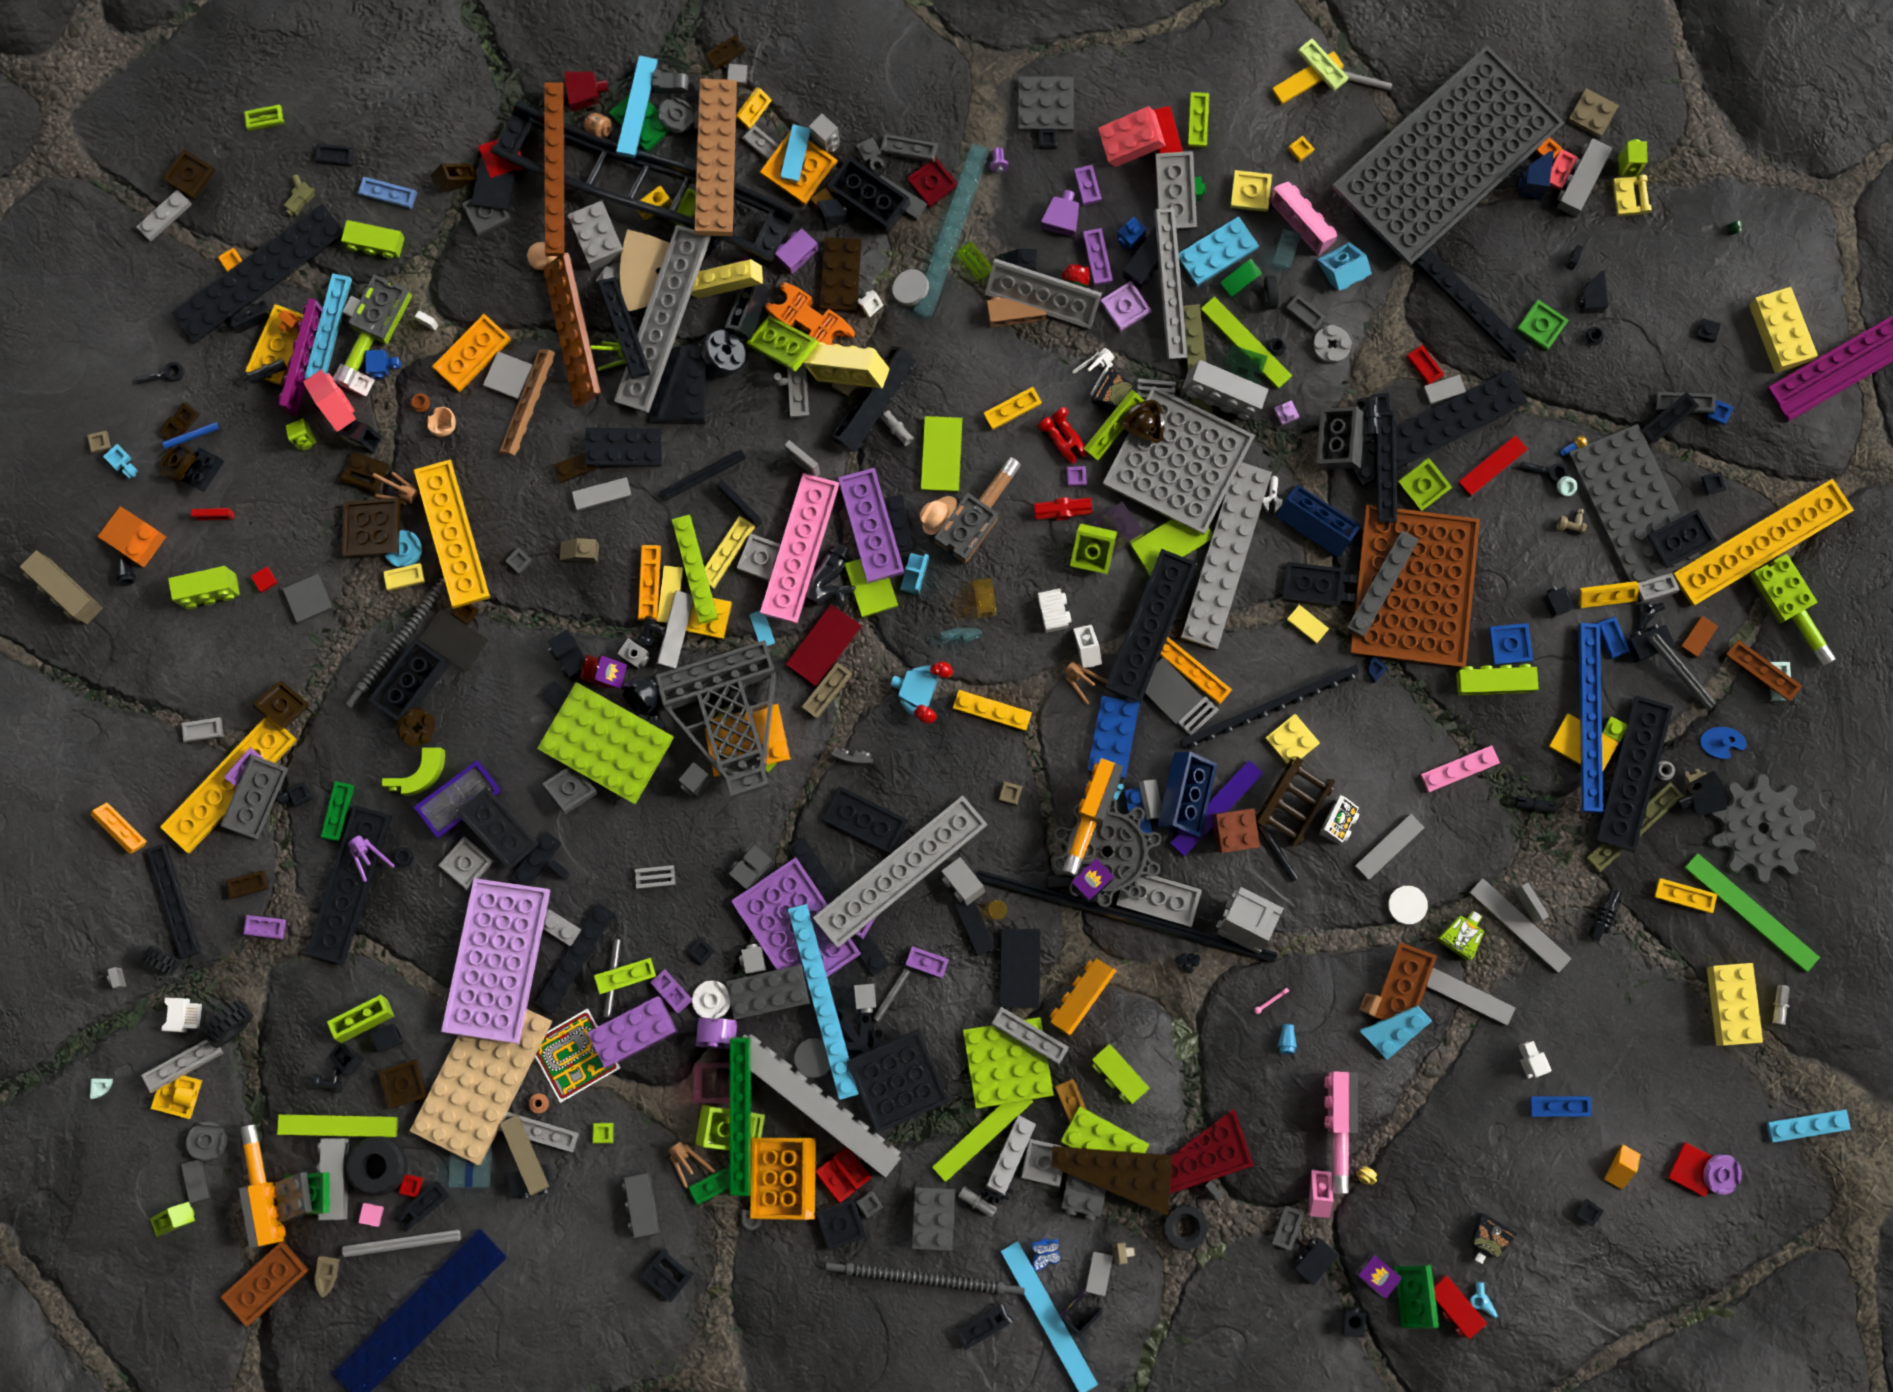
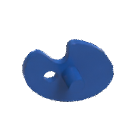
M1714 727L1702 734L1700 745L1704 752L1712 757L1729 759L1731 758L1729 748L1734 747L1743 751L1746 748V740L1737 730L1728 727ZM1729 737H1733L1734 742H1730Z

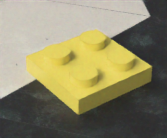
M1235 170L1230 208L1267 212L1272 174Z
M1296 714L1265 738L1286 764H1288L1292 756H1298L1302 759L1320 744Z

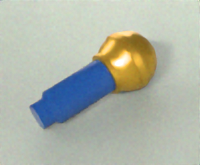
M1584 436L1576 437L1573 443L1560 451V454L1564 456L1569 454L1570 451L1585 447L1587 439Z

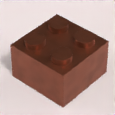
M1254 809L1211 814L1217 853L1260 847Z

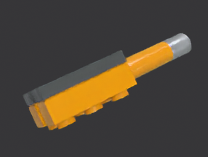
M1102 758L1099 763H1095L1092 770L1093 781L1089 780L1085 789V796L1087 797L1086 799L1082 798L1078 808V813L1081 814V822L1065 862L1064 873L1077 876L1095 826L1103 827L1122 776V765Z
M256 1125L243 1126L240 1129L250 1186L239 1188L249 1248H255L284 1241L286 1232L279 1218L274 1182L266 1183Z

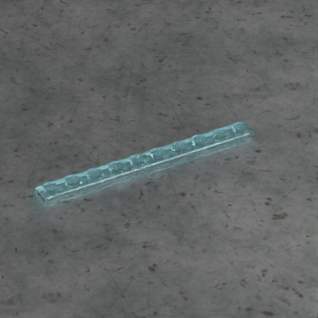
M972 143L926 274V278L929 281V290L926 297L922 298L915 305V314L928 318L933 316L989 156L990 148Z

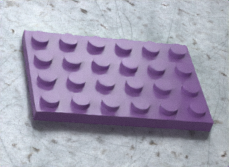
M796 857L731 901L777 970L803 965L788 909L804 904L808 905L827 977L861 954L851 938L837 949L813 920V917L828 906V904ZM805 974L806 984H807V988H808V990H809V985H808L807 978H806V974Z

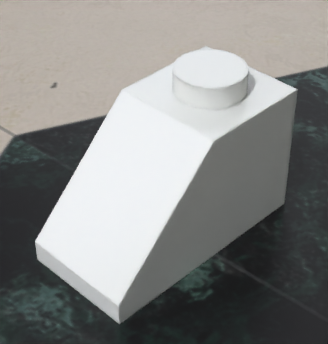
M1088 625L1074 628L1078 653L1083 668L1102 664L1099 643L1093 626Z

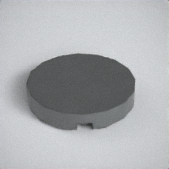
M673 98V100H665L660 105L658 119L661 125L668 131L683 133L692 127L695 114L692 111L691 105L686 101Z
M817 1038L807 1039L797 1047L794 1055L795 1065L804 1076L811 1078L821 1077L831 1069L823 1040Z
M210 1121L199 1123L189 1131L186 1138V1148L189 1154L202 1162L218 1158L224 1152L227 1145V1136L224 1129L217 1123Z

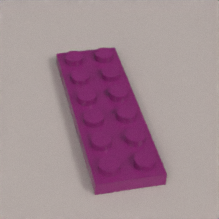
M310 298L303 308L304 317L298 326L299 335L294 341V353L288 362L289 371L283 380L284 389L278 398L279 405L288 415L297 417L305 389L303 381L305 380L307 366L323 310L316 300Z

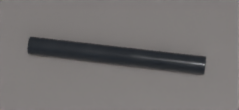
M1257 825L1258 830L1291 881L1297 880L1299 878L1266 826Z

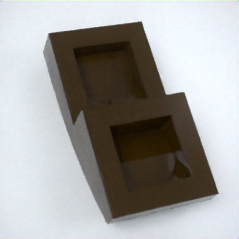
M183 402L175 415L167 419L159 433L168 440L183 435L193 425L200 413L187 402Z

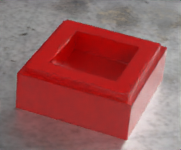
M268 566L251 576L261 593L278 584Z
M405 1174L404 1180L400 1185L399 1194L418 1197L424 1178Z

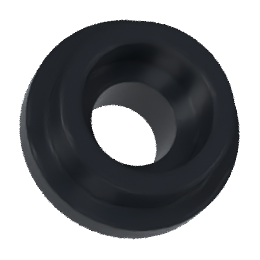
M1591 327L1586 331L1585 339L1590 345H1599L1604 340V332L1599 327ZM1595 334L1597 339H1593L1591 335Z
M1273 338L1268 342L1267 350L1273 356L1278 357L1285 352L1286 344L1280 338ZM1277 345L1280 349L1274 350L1273 346Z

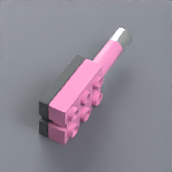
M1328 1072V1076H1325L1324 1081L1325 1088H1328V1096H1325L1324 1101L1325 1108H1328V1116H1325L1324 1124L1325 1128H1328V1132H1333V1193L1348 1194L1349 1133H1358V1072Z

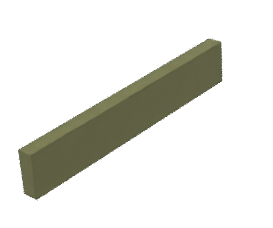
M1671 782L1667 783L1649 800L1640 836L1674 806L1678 799L1684 796ZM1601 844L1585 859L1600 873L1624 850Z

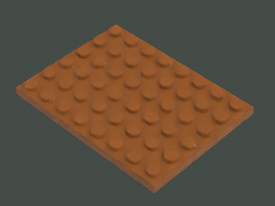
M1365 506L1354 614L1401 531L1403 530L1419 540L1364 638L1352 632L1350 654L1458 668L1466 667L1480 519L1397 509L1396 524L1377 523V506Z

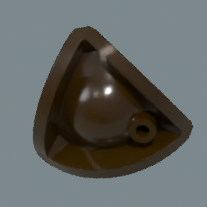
M1156 400L1141 402L1126 413L1120 422V426L1128 432L1148 441L1160 443L1164 434L1162 408Z

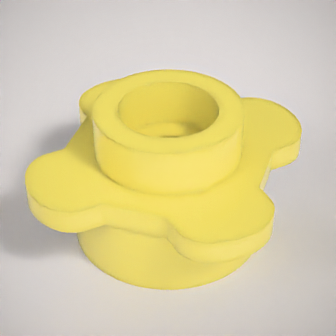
M1364 1166L1359 1172H1356L1359 1180L1366 1185H1373V1182L1376 1183L1377 1174L1368 1167Z

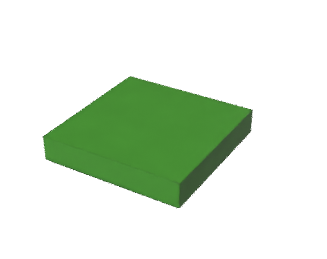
M1537 300L1516 331L1547 351L1569 320L1540 300Z

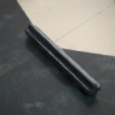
M738 450L660 491L663 501H667L745 460L743 451Z

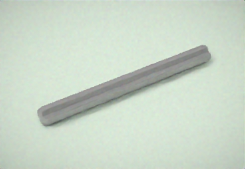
M460 1230L349 1245L342 1247L343 1257L459 1241L461 1240Z

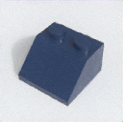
M1549 151L1530 164L1526 172L1523 171L1521 179L1519 178L1517 183L1519 197L1536 200L1542 199L1549 188L1554 151Z

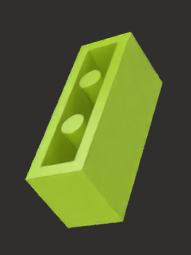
M347 220L341 241L346 249L356 252L361 250L369 255H375L376 253L385 258L393 259V257H400L405 237L398 230Z
M379 995L327 1021L334 1039L343 1043L395 1016L388 1000Z
M1110 1044L1092 1059L1094 1064L1091 1066L1098 1074L1103 1073L1107 1077L1105 1081L1112 1089L1116 1087L1120 1091L1118 1096L1126 1104L1128 1102L1133 1104L1150 1089Z

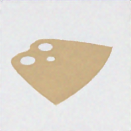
M627 230L620 262L621 293L628 311L648 306L659 276L656 273V269L662 267L670 244L656 237Z

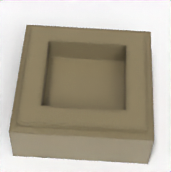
M107 431L87 435L92 454L111 450Z
M1004 781L999 801L1017 806L1022 786Z

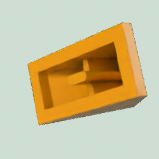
M1622 1144L1604 1180L1623 1189L1637 1173L1641 1154Z

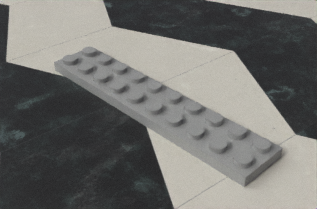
M676 225L637 335L650 369V375L631 379L626 366L614 400L616 403L649 413L711 236L695 235V230Z
M1243 462L1238 468L1223 498L1180 638L1214 650L1218 649L1272 472Z
M961 796L815 915L813 920L838 949L975 837L988 824L966 798Z

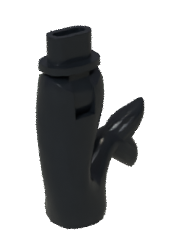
M836 542L833 549H829V552L812 574L805 596L806 600L821 606L829 598L835 597L839 608L843 607L846 596L850 595L856 589V586H824L837 578L842 572L849 548Z

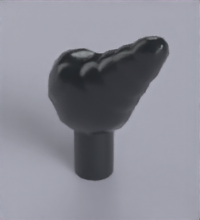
M1645 602L1639 606L1638 631H1642L1654 618L1655 613L1665 609L1663 602L1653 606Z

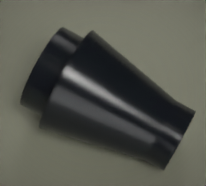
M118 557L116 580L122 586L132 585L135 582L136 576L129 557Z

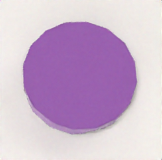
M1718 1154L1707 1161L1703 1177L1709 1190L1717 1194L1727 1195L1735 1190L1737 1184L1739 1185L1742 1172L1740 1164L1733 1157L1726 1154Z

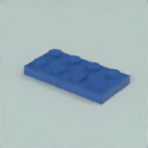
M1107 696L1101 697L1087 771L1092 772L1095 763H1099L1102 758L1122 765L1121 778L1125 779L1140 703Z

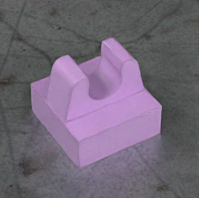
M1292 400L1274 407L1281 426L1299 419Z

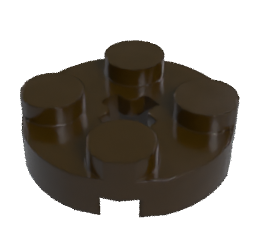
M181 443L176 444L179 447L175 449L173 447L168 449L160 461L162 466L160 474L169 480H182L185 472L196 459L192 450Z
M419 707L407 710V713L403 717L401 716L397 722V735L410 746H419L430 742L435 729L433 715ZM416 723H418V725H419L418 729H417V730L412 729V727H413V726H416Z

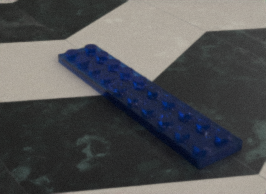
M479 1229L354 1351L333 1374L350 1392H372L508 1258L506 1254L482 1229Z

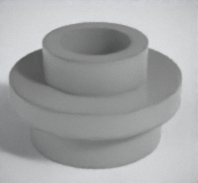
M1668 761L1659 762L1656 776L1661 780L1671 779L1675 774V768L1672 763ZM1666 768L1667 774H1663L1661 769Z

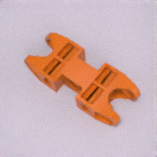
M782 282L779 286L786 294V302L781 305H772L767 302L764 306L770 316L793 328L798 325L807 331L809 336L826 345H833L832 341L837 336L853 338L855 335L854 330L843 318L830 309L822 316L810 307L813 303L811 296L798 287L786 282Z

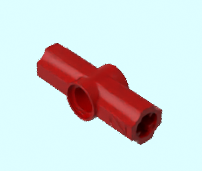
M1091 497L1080 499L1058 498L1052 502L1034 503L1036 521L1055 518L1056 520H1068L1074 516L1092 515Z

